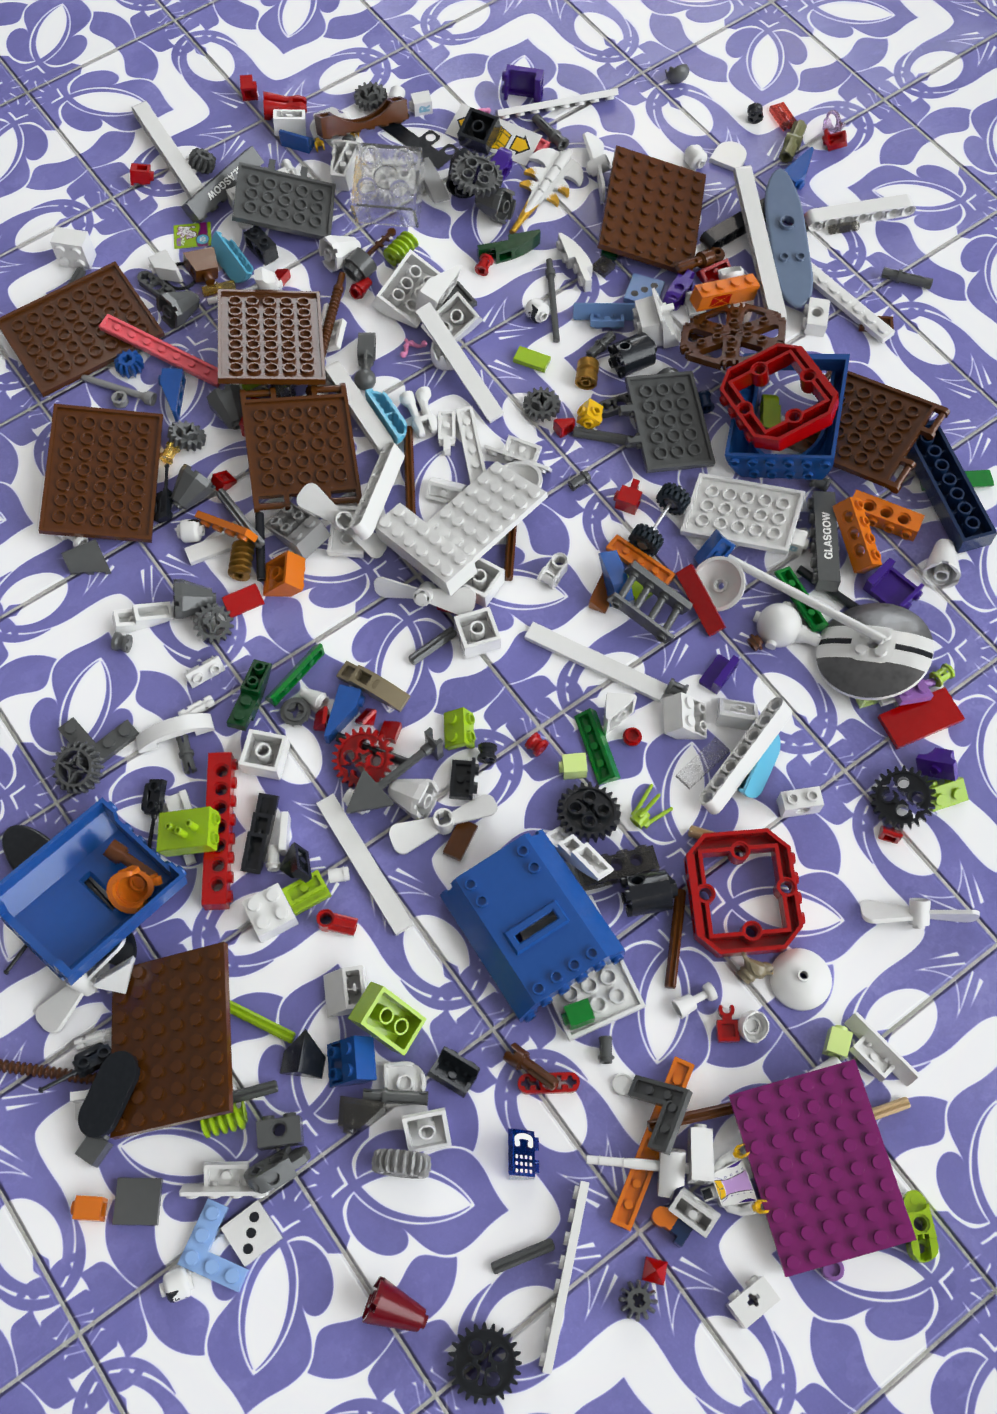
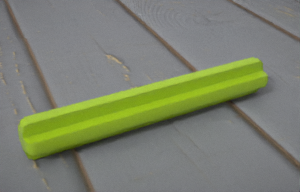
M230 1000V1014L288 1043L294 1041L296 1037L295 1032Z

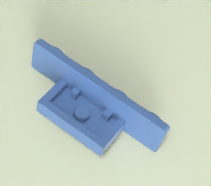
M574 303L573 319L590 320V327L602 329L603 327L619 329L624 327V320L633 321L632 309L635 308V303Z

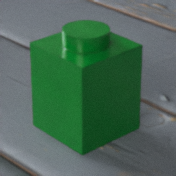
M588 998L563 1007L561 1018L564 1026L568 1025L570 1031L591 1024L595 1020Z

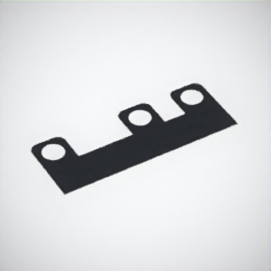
M393 122L389 123V126H379L422 158L429 157L433 165L438 169L453 156V154L448 155L445 153L446 148H454L455 153L460 151L452 144H447L439 151L431 145L440 139V135L432 130L418 137L401 125V123ZM434 134L436 138L433 141H428L426 135Z

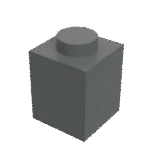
M107 1134L100 1139L86 1136L74 1154L91 1166L98 1168L113 1147V1144L108 1141L110 1137Z

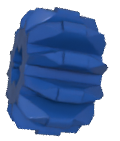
M130 349L127 352L122 350V354H117V358L114 359L116 372L122 378L125 376L128 379L131 376L136 378V374H142V369H144L143 358L136 350L133 352Z

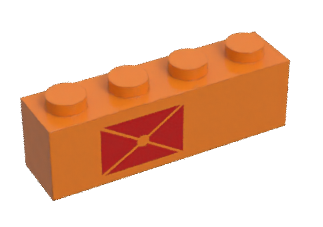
M753 273L698 284L694 286L689 300L696 312L718 308L727 304L751 301L755 299L760 284Z

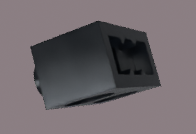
M253 226L243 232L247 248L265 266L279 258L276 244L259 226Z

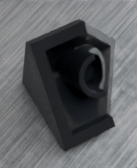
M306 1029L284 1051L280 1074L322 1079L326 1057Z

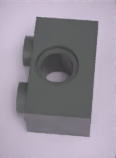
M296 1112L285 1113L282 1118H275L274 1115L263 1116L261 1121H256L257 1148L259 1150L284 1148L288 1145L290 1147L304 1145L303 1121L300 1115H296ZM280 1125H284V1134L276 1136L275 1129Z

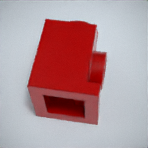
M252 74L240 75V89L243 101L258 100L257 83L253 81Z
M131 163V186H134V183L146 185L154 181V171H151L150 164Z

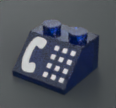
M508 1129V1180H534L535 1174H539V1160H535V1151H539V1137H535L534 1131Z

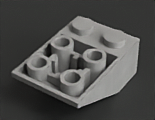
M290 502L291 508L289 510H285L284 507L264 526L291 551L304 557L306 560L331 535L320 519Z

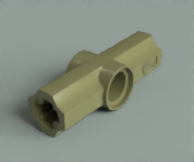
M803 120L795 121L790 132L785 137L783 148L779 155V158L784 163L792 162L796 151H799L807 128Z

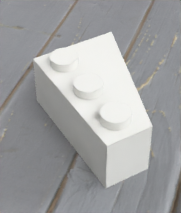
M332 139L333 149L330 168L332 182L336 184L335 190L350 191L355 181L354 174L358 175L366 158L362 142Z

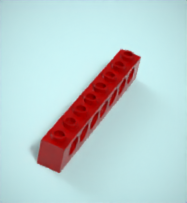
M232 752L208 753L206 807L210 806L216 811L221 808H226L224 813L219 814L221 819L219 827H225L223 832L218 833L219 843L217 844V847L224 846V849L220 852H204L201 905L205 910L230 909V903H233V891L230 890L231 883H234V872L231 871V864L235 862V855L232 852V845H235V833H232L233 826L236 825V815L233 814V807L237 806L234 789H237L235 770H238V760L234 758ZM224 771L227 772V774H226L225 776H223V777H220V776H219V774H220L221 772H224ZM221 790H227L225 794L218 795ZM218 865H224L222 870L215 871ZM223 884L222 889L214 891L216 885Z

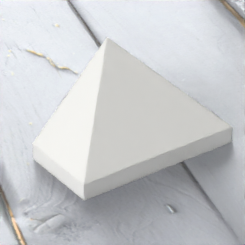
M131 956L101 974L95 981L94 986L99 989L126 994L136 958Z

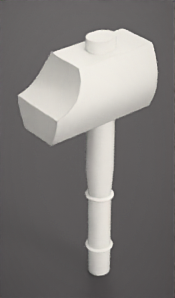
M259 267L254 270V279L257 286L241 290H282L283 283L281 280H278L275 272ZM218 296L207 298L208 304L218 303Z
M672 1148L670 1155L659 1152V1160L617 1158L600 1155H587L586 1164L658 1171L657 1194L660 1197L670 1198L671 1193L675 1189L684 1186L685 1174H689V1163H686V1151L678 1148Z

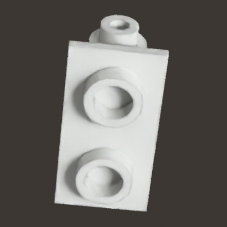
M211 656V658L202 662L201 666L197 665L190 670H186L187 672L184 675L191 687L195 688L226 669L219 656Z

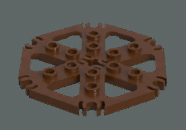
M732 303L730 308L729 304L695 315L693 318H690V323L686 322L683 325L680 353L681 355L685 354L687 361L721 370L723 366V370L726 371L727 367H733L777 343L785 344L786 320L785 317L781 318V313L778 311L745 303L744 307L743 303H740L738 307H734ZM748 312L762 315L759 319L744 323V317ZM726 313L727 315L726 325L707 320L719 314ZM778 329L777 337L770 338L765 335H761L766 332ZM691 333L706 337L694 342L688 341L689 334ZM741 347L757 351V353L745 357L740 356ZM722 348V355L718 358L705 355Z

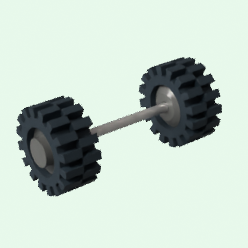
M665 483L656 495V502L660 503L659 506L663 507L664 511L653 527L643 523L637 524L628 537L629 543L647 555H651V557L656 555L664 543V538L655 529L667 511L670 514L673 513V515L683 514L691 502L690 494L685 493L686 490H682L680 485L677 487L675 483Z

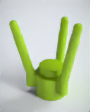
M653 784L649 785L638 805L631 813V822L640 829L643 826L647 829L650 824L673 810V807H670L649 820L650 814L648 810L655 804L661 794L658 793L645 808L641 807L651 792Z

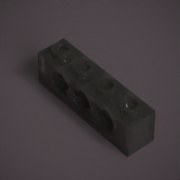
M640 845L635 850L628 851L623 849L610 856L602 854L601 856L610 865L618 864L621 869L614 870L599 881L584 874L576 867H574V872L584 891L618 884L622 876L657 871L660 867L653 845ZM637 859L640 865L635 866L630 860Z

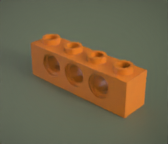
M855 490L853 497L860 498L863 502L866 517L870 522L869 526L900 536L905 540L914 541L925 515L860 490Z
M848 497L832 506L854 573L865 574L881 566V554L877 550L875 537L871 532L870 522L866 517L864 504L861 499Z

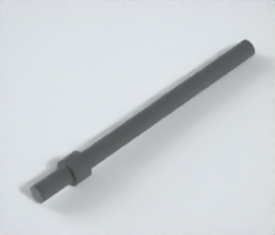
M551 258L546 259L547 269L545 274L548 279L553 342L558 343L560 342L554 282L556 275L553 261Z

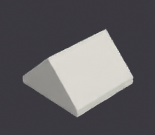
M607 692L603 732L605 735L634 713L637 699L635 694Z
M719 697L716 725L748 731L759 716L758 705L756 703Z
M445 1107L402 1116L408 1151L423 1152L452 1146Z

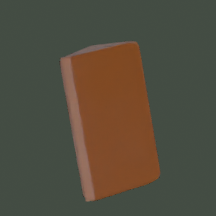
M602 573L589 600L588 608L606 614L609 602L606 600L608 596Z

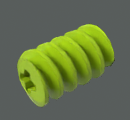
M403 231L384 249L383 255L389 264L396 266L397 263H401L410 249L414 251L419 246L418 240L410 232Z
M241 1101L240 1108L233 1103V1113L200 1120L204 1136L210 1138L212 1132L215 1136H219L220 1129L223 1134H227L229 1127L232 1132H236L237 1126L244 1130L248 1122L245 1103Z

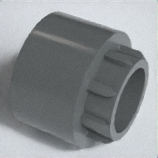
M359 247L345 259L344 271L355 282L370 277L377 270L373 259Z

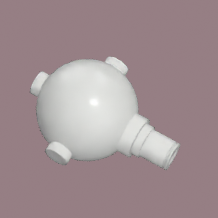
M788 601L771 604L763 609L762 612L756 611L753 621L757 622L759 637L765 642V647L771 650H775L776 647L789 646L794 642L808 643L818 647L822 638L821 634L811 631L807 628L808 626L802 624L799 613L793 608V604Z

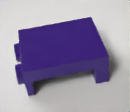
M507 64L506 70L502 72L504 100H507L509 95L534 98V103L541 102L543 97L544 70Z
M889 558L867 579L863 590L879 603L894 604L909 610L912 606L911 602L913 600L918 601L923 595L922 589L925 585L921 583L919 586H916L893 568L896 561Z

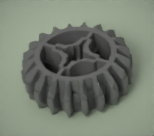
M79 741L67 743V747H60L61 752L55 753L58 758L52 760L55 763V767L51 768L55 771L52 777L57 778L55 784L61 785L60 789L70 794L75 793L79 795L81 793H88L89 789H95L94 783H101L98 777L104 776L103 773H100V770L105 768L104 765H100L104 760L99 757L101 752L95 750V746H89L87 742L81 743ZM73 765H74V766H78L79 768H81V769H83V770H79V769H77L76 767H73Z

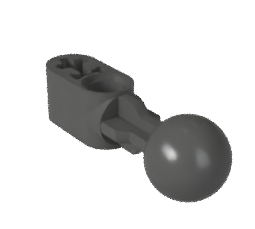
M358 332L357 358L361 369L356 372L354 383L360 390L365 391L366 389L373 388L376 383V376L371 371V367L376 359V333Z

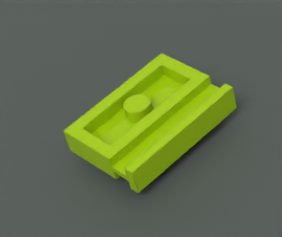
M318 869L311 873L312 879L307 883L299 879L282 888L295 916L332 896Z

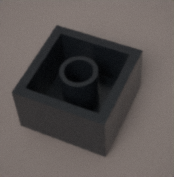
M470 107L457 133L459 144L488 155L501 129L499 117Z

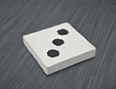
M259 1200L255 1201L220 1228L244 1267L248 1266L283 1239Z

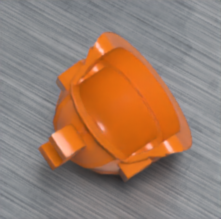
M131 865L119 870L118 873L109 879L106 892L109 901L116 909L127 914H136L148 903V898L152 895L154 886L163 884L162 877L158 876L157 873L148 876L146 871L140 870L139 866Z

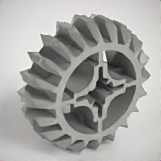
M377 1149L374 1151L371 1162L372 1171L391 1177L424 1179L429 1177V1172L431 1171V1157L425 1153L414 1151Z

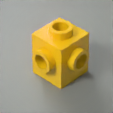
M589 398L577 411V423L587 429L599 426L603 419V406Z

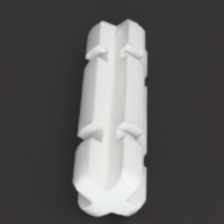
M208 695L203 698V701L199 700L189 705L188 709L178 711V715L200 713L206 710V707L210 708L215 702Z
M112 1027L105 1029V1031L101 1030L85 1035V1038H76L74 1040L75 1048L83 1050L86 1049V1046L91 1047L100 1042L105 1043L106 1040L111 1041Z

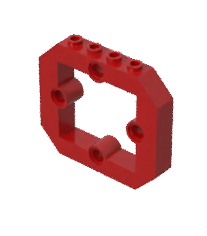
M777 343L727 369L720 387V403L723 407H727L728 414L736 420L738 429L744 431L747 442H751L755 448L782 451L832 425L839 405L836 389L805 349L797 345ZM791 365L800 377L801 390L807 394L813 393L819 403L804 411L797 408L788 410L784 421L766 430L755 415L753 405L745 401L739 391L752 384L757 387H763L768 384L770 380L769 375Z
M768 828L703 833L684 857L694 940L715 957L742 956L741 953L743 951L746 955L781 953L803 928L805 914L801 912L800 908L802 895L797 889L799 876L794 870V864L796 863L795 853L791 852L789 844ZM734 849H740L743 852V856H737L734 853ZM771 852L776 883L773 887V894L779 902L782 928L762 930L758 922L750 920L740 928L739 932L713 934L709 905L715 899L716 892L712 885L706 884L703 858L727 856L731 863L740 865L746 861L750 854ZM780 885H786L789 888V893H784ZM699 892H706L709 895V899H702ZM746 929H753L755 937L748 936Z

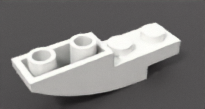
M558 233L556 247L561 252L562 262L566 264L568 269L573 268L574 274L578 276L579 286L583 287L584 292L591 291L593 265L589 257L575 241L563 233Z

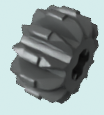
M195 148L189 154L188 164L192 169H195L196 172H201V174L213 172L216 166V158L212 153L203 148Z
M639 1279L636 1280V1288H634L631 1281L627 1282L630 1291L621 1288V1292L627 1296L626 1298H618L619 1302H626V1305L622 1306L620 1310H630L626 1316L628 1319L635 1313L636 1322L640 1321V1313H642L645 1320H648L649 1316L646 1310L650 1313H655V1309L650 1304L658 1303V1300L650 1299V1296L656 1293L655 1290L646 1291L649 1287L648 1282L641 1288V1281ZM640 1294L642 1296L641 1301L644 1303L642 1306L637 1305L635 1307V1301L632 1298L634 1295L638 1296Z

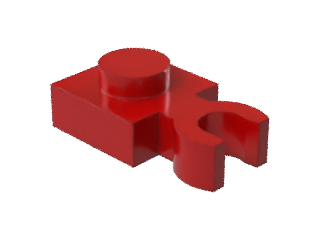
M719 1005L717 1012L722 1020L716 1021L717 1042H739L738 1020H732V1015L735 1011L734 1006L730 1005V1012L724 1013L722 1005Z

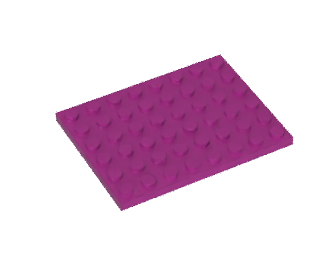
M855 1059L728 1095L742 1142L745 1144L746 1153L750 1152L747 1158L760 1199L767 1200V1202H762L764 1210H769L765 1215L785 1277L917 1240Z

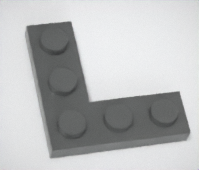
M74 717L58 728L69 743L79 741L81 743L87 742L89 746H95V750L101 752L99 757L104 759L100 765L134 741L139 734L128 719L97 743Z
M635 1075L628 1095L631 1098L662 1107L647 1147L651 1150L670 1155L693 1092L686 1088Z

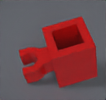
M633 478L630 487L622 485L620 491H616L613 499L616 501L615 509L632 515L636 514L643 493L638 490L640 480Z

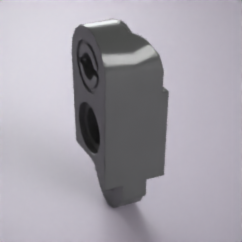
M290 1145L248 1168L244 1173V1179L248 1187L257 1193L263 1194L273 1188L277 1189L297 1176L295 1170L306 1164L311 1158V1154L306 1146L297 1147L292 1150Z

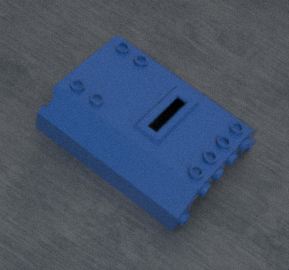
M103 797L0 881V919L62 981L66 980V983L70 986L187 884L186 871L180 865L176 866L169 861L164 862L160 858V853L156 852L155 848L150 849L147 846L146 840L141 835L137 837L133 833V828L128 823L124 824L119 820L116 812L118 810L111 801L107 802ZM114 839L127 846L129 854L156 871L159 874L158 876L162 877L163 884L154 886V891L148 898V903L136 914H127L116 908L112 910L84 883L91 877L106 891L109 879L118 873L119 870L127 868L122 863L114 864L103 855Z
M543 829L536 831L534 836H531L530 833L523 834L456 877L450 883L452 888L448 891L444 890L440 894L442 901L520 1023L523 1021L527 1023L536 1017L535 1013L538 1012L537 1008L539 1006H547L553 1001L552 998L554 996L565 994L575 982L579 984L589 977L587 974L593 970L598 972L606 966L605 963L607 965L611 963L615 965L624 959V947ZM552 911L558 919L519 943L515 935Z

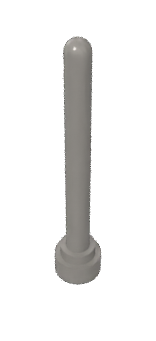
M89 375L81 376L82 381L113 391H123L126 395L141 399L146 405L154 406L156 403L157 394L154 392H140Z

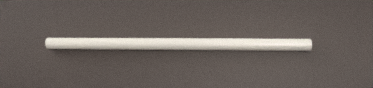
M729 554L728 558L737 562L743 572L880 644L885 642L887 636Z

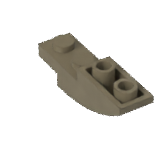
M347 660L336 675L343 682L362 689L371 698L399 712L402 711L411 697L378 674Z

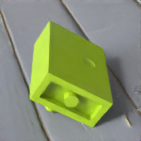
M208 806L159 813L156 852L165 857L217 851V844L219 843L218 827L221 821L219 812Z

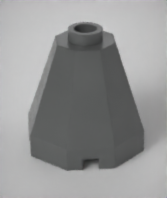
M502 187L495 194H490V197L486 196V194L484 198L478 195L475 198L476 207L492 220L505 225L507 223L506 220L512 218L515 210L516 200L513 199L515 192Z
M192 290L167 292L156 297L158 312L162 311L163 316L161 318L171 329L183 325L197 310L200 302L199 296Z
M227 384L224 385L225 389L223 390L220 387L214 389L206 397L210 409L229 429H240L239 423L242 418L240 386Z
M187 464L180 468L171 495L172 504L180 510L182 508L189 509L210 495L216 488L201 473L196 470L193 472L191 470L192 467Z
M173 579L175 619H184L195 615L196 612L201 613L200 607L207 609L208 603H210L211 607L216 603V593H212V588L183 579Z

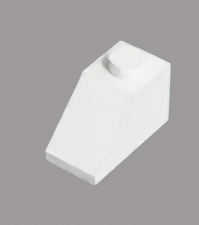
M166 249L148 257L151 263L148 266L152 274L156 273L161 280L183 282L177 265Z

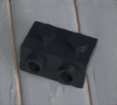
M472 757V761L452 759L449 799L473 800V794H477L478 782H474V777L479 776V764H476V757Z
M444 1046L440 1056L429 1070L428 1076L464 1098L476 1081L480 1068L474 1062L468 1061L458 1055L456 1051Z

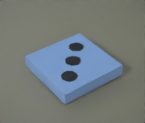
M633 273L623 302L635 303L636 300L652 296V288H655L660 297L665 281Z

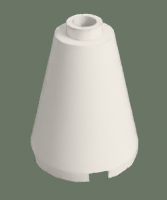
M940 539L935 543L923 569L922 578L930 587L951 588L958 584L961 577L955 546L949 539Z

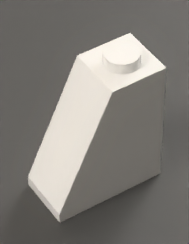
M694 1124V1127L688 1129L687 1163H689V1174L686 1177V1184L709 1186L714 1182L713 1129L707 1128L706 1124Z

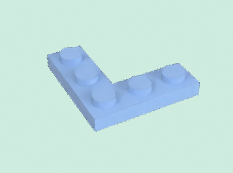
M207 1199L177 1265L236 1292H240L249 1269L209 1252L229 1207Z

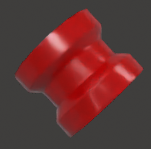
M535 732L526 741L525 747L531 749L533 754L538 757L547 748L549 742L546 739L543 740L540 734Z

